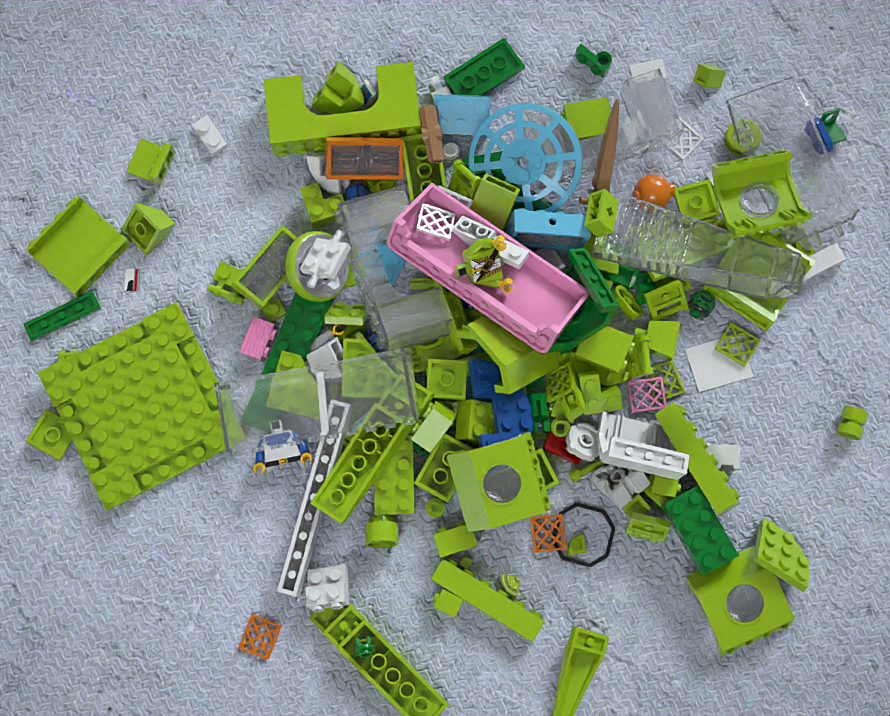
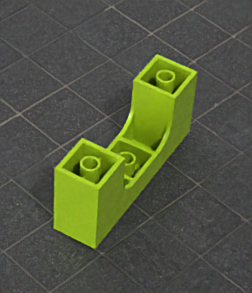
M413 62L376 66L379 90L376 103L364 111L316 115L310 112L306 105L305 88L301 75L263 79L270 145L274 155L287 157L289 154L295 153L297 155H304L311 151L316 153L324 152L325 137L400 138L422 134Z

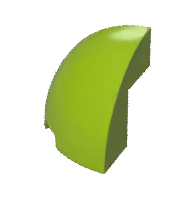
M338 61L325 77L326 81L323 86L318 89L312 106L328 113H348L360 108L364 104V96L356 78Z

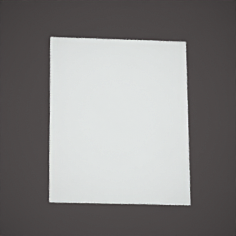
M737 336L738 342L741 343V337ZM734 337L728 338L729 345L736 344ZM720 339L685 349L699 392L753 377L749 361L743 367L715 350ZM725 339L720 343V347L727 346ZM740 345L741 352L745 351L743 345ZM737 346L730 348L732 354L738 353ZM728 348L722 349L723 351L729 354ZM742 354L743 361H746L747 355Z

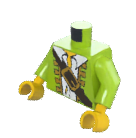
M499 235L496 237V240L493 238L476 239L468 249L463 251L464 263L455 266L457 276L466 275L475 284L493 288L501 287L505 293L512 292L513 288L506 286V284L512 285V279L505 278L501 281L503 274L499 251H504L507 247V243H504L505 237Z

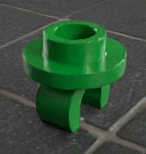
M367 636L366 644H361L359 638H356L357 647L355 648V654L361 658L370 657L375 652L370 636Z

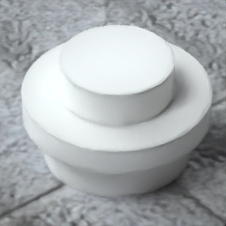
M447 142L442 146L446 160L452 161L458 158L460 148L456 143Z

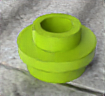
M557 417L551 423L552 432L559 437L567 435L571 428L569 421L564 417ZM559 423L564 424L562 430L557 429Z

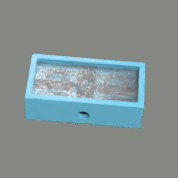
M520 208L514 210L506 224V234L526 248L569 251V249L583 248L590 238V230L584 226L586 215L582 213L565 214L562 211L551 213L545 210L528 211L527 209Z

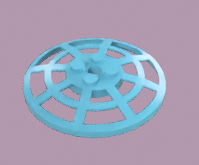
M531 103L510 105L488 117L476 132L469 154V170L475 176V171L485 170L486 174L493 176L491 173L492 169H502L506 177L504 182L522 185L523 196H518L516 202H524L525 209L528 211H534L532 201L543 198L552 190L560 195L561 198L544 210L552 213L561 207L575 191L583 166L581 145L571 125L554 110ZM523 109L540 111L551 116L553 119L546 127L535 122L523 121ZM515 110V122L502 127L496 133L488 127L500 115ZM559 123L570 136L575 152H562L559 141L552 133ZM524 127L534 128L541 133L535 141L524 138ZM516 128L517 140L507 144L500 138L505 132ZM483 133L490 139L485 151L484 163L474 164L475 148L479 137ZM547 137L554 145L556 154L546 155L541 145ZM494 144H496L503 152L500 161L490 162L491 151ZM522 156L528 158L529 163L526 167L519 165V159ZM575 160L574 176L566 191L557 183L563 172L564 161ZM557 162V170L553 180H551L544 172L547 163ZM540 180L547 186L540 193L531 196L530 184Z

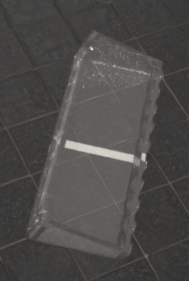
M411 347L214 383L226 453L233 452L234 456L246 454L245 450L252 449V453L264 451L265 446H271V449L283 447L282 443L289 442L290 446L299 445L301 440L308 439L309 443L320 441L321 436H327V439L338 438L339 433L346 432V436L358 434L360 429H365V432L377 431V426L384 425L385 429L397 427L396 423L404 422V426L416 424L415 420L419 419Z

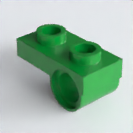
M582 44L576 49L575 57L577 61L587 65L593 74L602 78L608 74L612 62V56L608 52L601 51L595 55ZM603 60V61H605L607 64H606V65H601L598 61Z

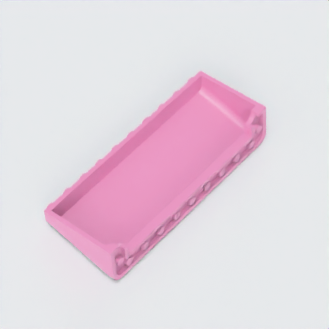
M433 183L394 220L387 238V245L392 251L540 353L548 352L590 295L584 286ZM422 203L455 213L453 225L463 215L495 230L496 236L503 235L506 241L528 250L529 257L520 269L506 263L501 266L503 274L501 281L505 278H511L513 281L512 285L506 284V286L512 287V292L505 293L501 287L493 288L475 284L466 275L458 277L455 272V266L464 263L462 253L469 248V245L453 231L449 241L416 231ZM425 209L422 212L423 216L428 214ZM438 213L433 215L436 220L441 218ZM431 217L425 218L428 223L433 222ZM451 217L447 218V222L451 224ZM423 220L420 221V226L422 227L426 225ZM444 221L438 222L441 227L446 226ZM436 224L431 225L434 231L439 229ZM449 228L445 229L444 231L448 235Z

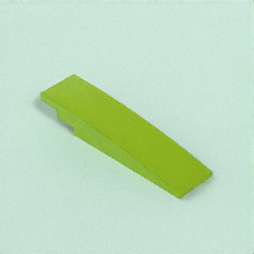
M401 374L392 389L388 388L380 402L374 404L310 504L343 525L392 459L435 394Z
M350 602L349 605L343 606L342 609L324 608V611L314 612L309 617L336 648L403 716H439L450 705ZM367 636H370L375 652L370 657L361 658L355 654V648L357 647L356 638H359L361 644H366Z

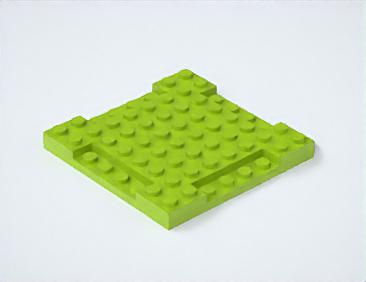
M177 302L143 318L141 322L76 355H70L37 372L90 474L89 478L106 511L124 504L248 439Z

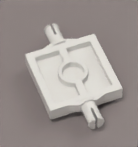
M337 230L332 239L317 238L300 267L303 274L312 276L307 283L310 288H315L319 279H334L351 249L348 243L340 242L344 235L342 231Z

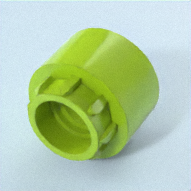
M374 515L368 519V523L365 524L366 547L382 549L399 545L398 524L394 522L392 516Z

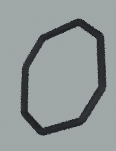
M574 503L559 512V514L563 515L575 507H581L604 515L611 527L606 553L591 563L565 557L561 550H557V553L564 561L592 567L609 556L615 526L603 509ZM556 528L553 531L554 537H556L558 531ZM555 542L553 546L555 548H559V546Z

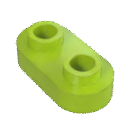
M618 285L612 290L620 305L619 307L624 311L626 317L637 320L643 314L641 305L635 302L636 299L627 288Z

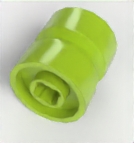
M844 406L841 414L843 421L838 423L836 433L848 439L861 440L864 431L862 425L866 424L869 413L856 407Z

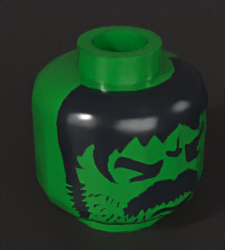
M705 290L695 292L687 303L690 311L689 314L695 319L707 318L716 305L715 297Z

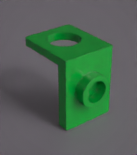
M839 108L824 112L821 116V120L832 139L833 145L847 139L836 123L840 112ZM833 114L830 119L825 120L829 115Z

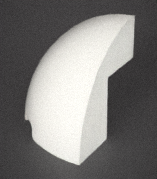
M325 151L307 156L310 171L323 189L333 195L341 193L343 195L349 189V186L352 184L350 179L326 178Z

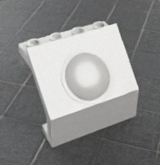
M604 411L601 413L599 428L596 433L600 462L675 480L687 474L689 454L674 451L675 447L661 425L645 423L625 418V416L621 417V415L616 416Z

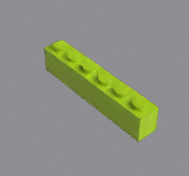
M673 402L655 413L654 415L676 450L680 453L689 454L688 469L717 515L722 516L740 505L741 503L738 500L740 498L739 493L735 487L731 489L727 482L730 479L724 470L720 472L716 466L719 462L713 453L709 455L706 448H708V445L703 437L698 438L695 433L698 429L692 420L688 422L685 415H687L684 407L682 405L678 406Z
M448 558L447 561L442 559L431 577L432 581L529 641H534L545 622L542 620L543 615L535 610H532V612L524 609L526 605L517 599L514 602L509 600L507 593L500 589L496 592L490 588L492 586L491 583L484 579H481V581L475 579V574L465 568L462 571L457 568L458 563Z

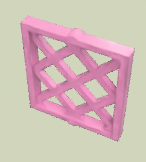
M662 377L628 381L632 413L658 410L666 407ZM655 380H656V382H655L653 385H651L649 382H647V381H655ZM643 382L640 387L634 384ZM658 382L661 383V391L655 388ZM645 383L651 387L647 393L642 390ZM631 386L638 389L634 395L631 393ZM653 389L659 393L655 399L649 395ZM639 391L645 394L642 400L636 397ZM660 395L663 396V404L657 401ZM647 397L653 400L649 406L644 403ZM633 399L639 402L636 408L633 407ZM654 403H657L660 407H652V406H653ZM641 404L646 407L645 409H638Z

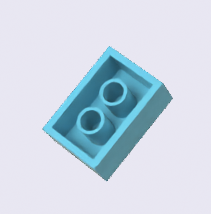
M434 94V105L441 133L475 135L484 121L490 117L491 97Z

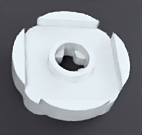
M579 423L576 426H572L566 435L567 451L581 459L593 461L599 456L596 437L598 430L587 423Z

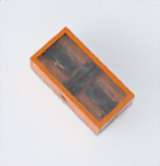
M325 137V176L327 179H403L404 141L401 138Z

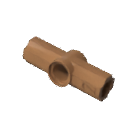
M424 105L419 108L428 161L429 164H440L445 161L436 108L435 105Z

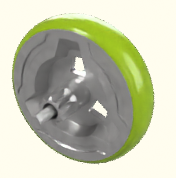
M310 231L300 235L290 245L285 258L286 276L291 287L299 296L313 302H324L336 297L344 289L349 277V259L346 256L334 279L328 278L326 281L319 279L315 288H310L307 285L312 276L303 274L300 267L317 238L329 240L334 237L326 232Z

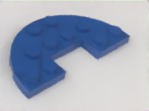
M471 358L468 362L473 398H491L496 434L479 435V448L511 439L522 433L530 432L532 434V411L523 388L512 394L496 393L494 385L502 381L499 366L486 360ZM494 466L486 474L499 472L509 466Z

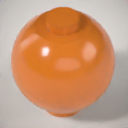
M656 174L646 175L636 183L632 192V198L641 209L647 212H657L665 208L670 198L675 196V187L673 183H668L662 176Z

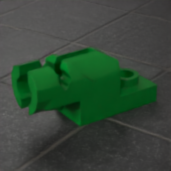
M544 376L526 385V396L531 406V417L533 419L532 434H537L538 422L542 423L543 434L550 432L547 395L545 393Z

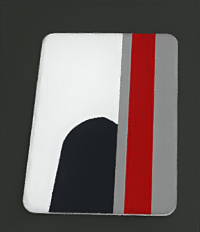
M126 269L124 291H139L140 269Z

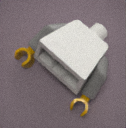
M335 324L333 330H328L315 339L310 347L311 352L307 355L308 361L305 362L309 371H313L316 378L318 373H324L325 380L334 384L342 383L343 348L338 338L333 337L334 335L344 333L345 329L341 332L336 330V326L340 324Z

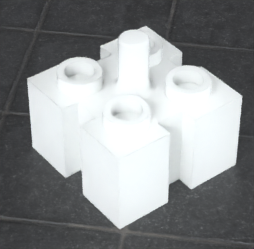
M611 464L606 468L600 467L591 475L598 489L620 509L632 500L635 492L639 494L650 485L644 472Z

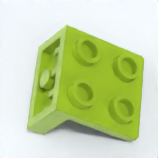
M140 139L127 172L161 185L176 152L172 145L165 142L163 146Z

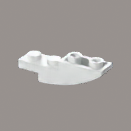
M463 215L452 228V231L469 246L476 239L493 238L496 240L497 237L495 230ZM505 240L504 243H507L506 249L499 251L501 266L506 263L520 269L528 259L529 251Z

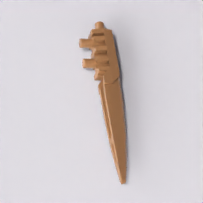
M618 99L613 104L605 129L595 174L591 183L594 189L588 190L590 194L602 189H606L610 193L618 137ZM580 197L579 204L588 206L589 198Z

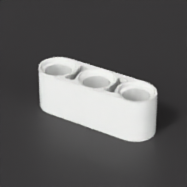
M837 243L809 256L815 263L799 284L846 260Z

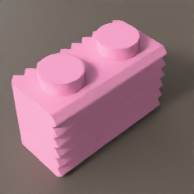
M253 316L239 350L240 354L263 362L264 358L267 359L271 350L269 344L271 340H275L278 332L275 324Z

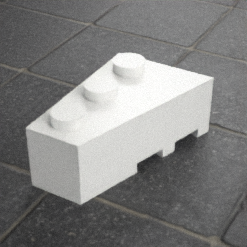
M707 443L708 448L706 450L709 455L713 453L719 464L716 466L720 472L724 470L725 473H733L740 469V445H711V443Z

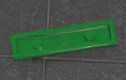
M90 291L23 325L30 340L33 342L102 308L95 293Z

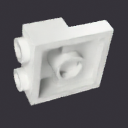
M346 565L307 570L306 607L313 612H322L324 608L342 609L343 606L349 605L348 570Z

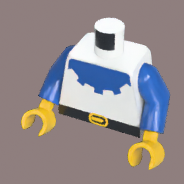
M279 420L270 422L272 434H267L264 436V439L260 440L256 450L253 470L255 476H257L256 472L258 470H263L264 476L266 475L265 467L300 460L304 467H306L305 461L307 459H310L312 464L314 460L310 455L308 444L297 432H293L292 429L284 431L282 421Z

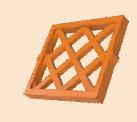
M562 514L530 518L534 553L567 549ZM557 517L558 520L553 524L549 518ZM536 519H544L541 526L535 522ZM559 521H561V529L556 526ZM546 522L552 525L549 531L543 528ZM534 524L539 527L536 532H534ZM554 528L560 532L557 537L550 534ZM540 530L546 533L543 539L537 536ZM548 535L554 539L550 545L544 541ZM561 535H562V538H563V543L558 540V538H559ZM535 537H536L538 540H540V542H539V544H538L537 546H536ZM556 541L562 545L560 548H553L552 546ZM542 543L548 547L544 550L538 549Z
M251 614L238 648L269 660L282 626ZM254 619H260L263 623L257 626ZM251 622H253L254 628L249 629ZM267 624H273L276 628L270 631ZM265 625L267 632L261 635L258 628ZM256 630L258 637L252 639L249 632ZM277 631L273 640L271 633ZM247 634L249 641L244 642V639ZM269 635L271 641L264 644L262 637ZM260 639L262 646L255 648L253 641ZM251 643L253 650L246 649L244 645ZM272 644L268 652L266 646ZM263 648L266 655L257 653V650Z

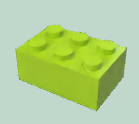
M444 433L429 455L414 482V486L449 504L456 492L447 455L460 450L468 451L473 449Z

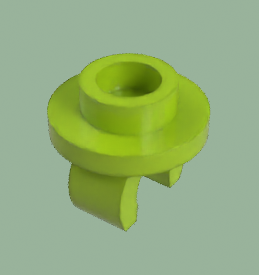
M433 498L427 502L426 512L432 518H439L445 512V505L442 500Z

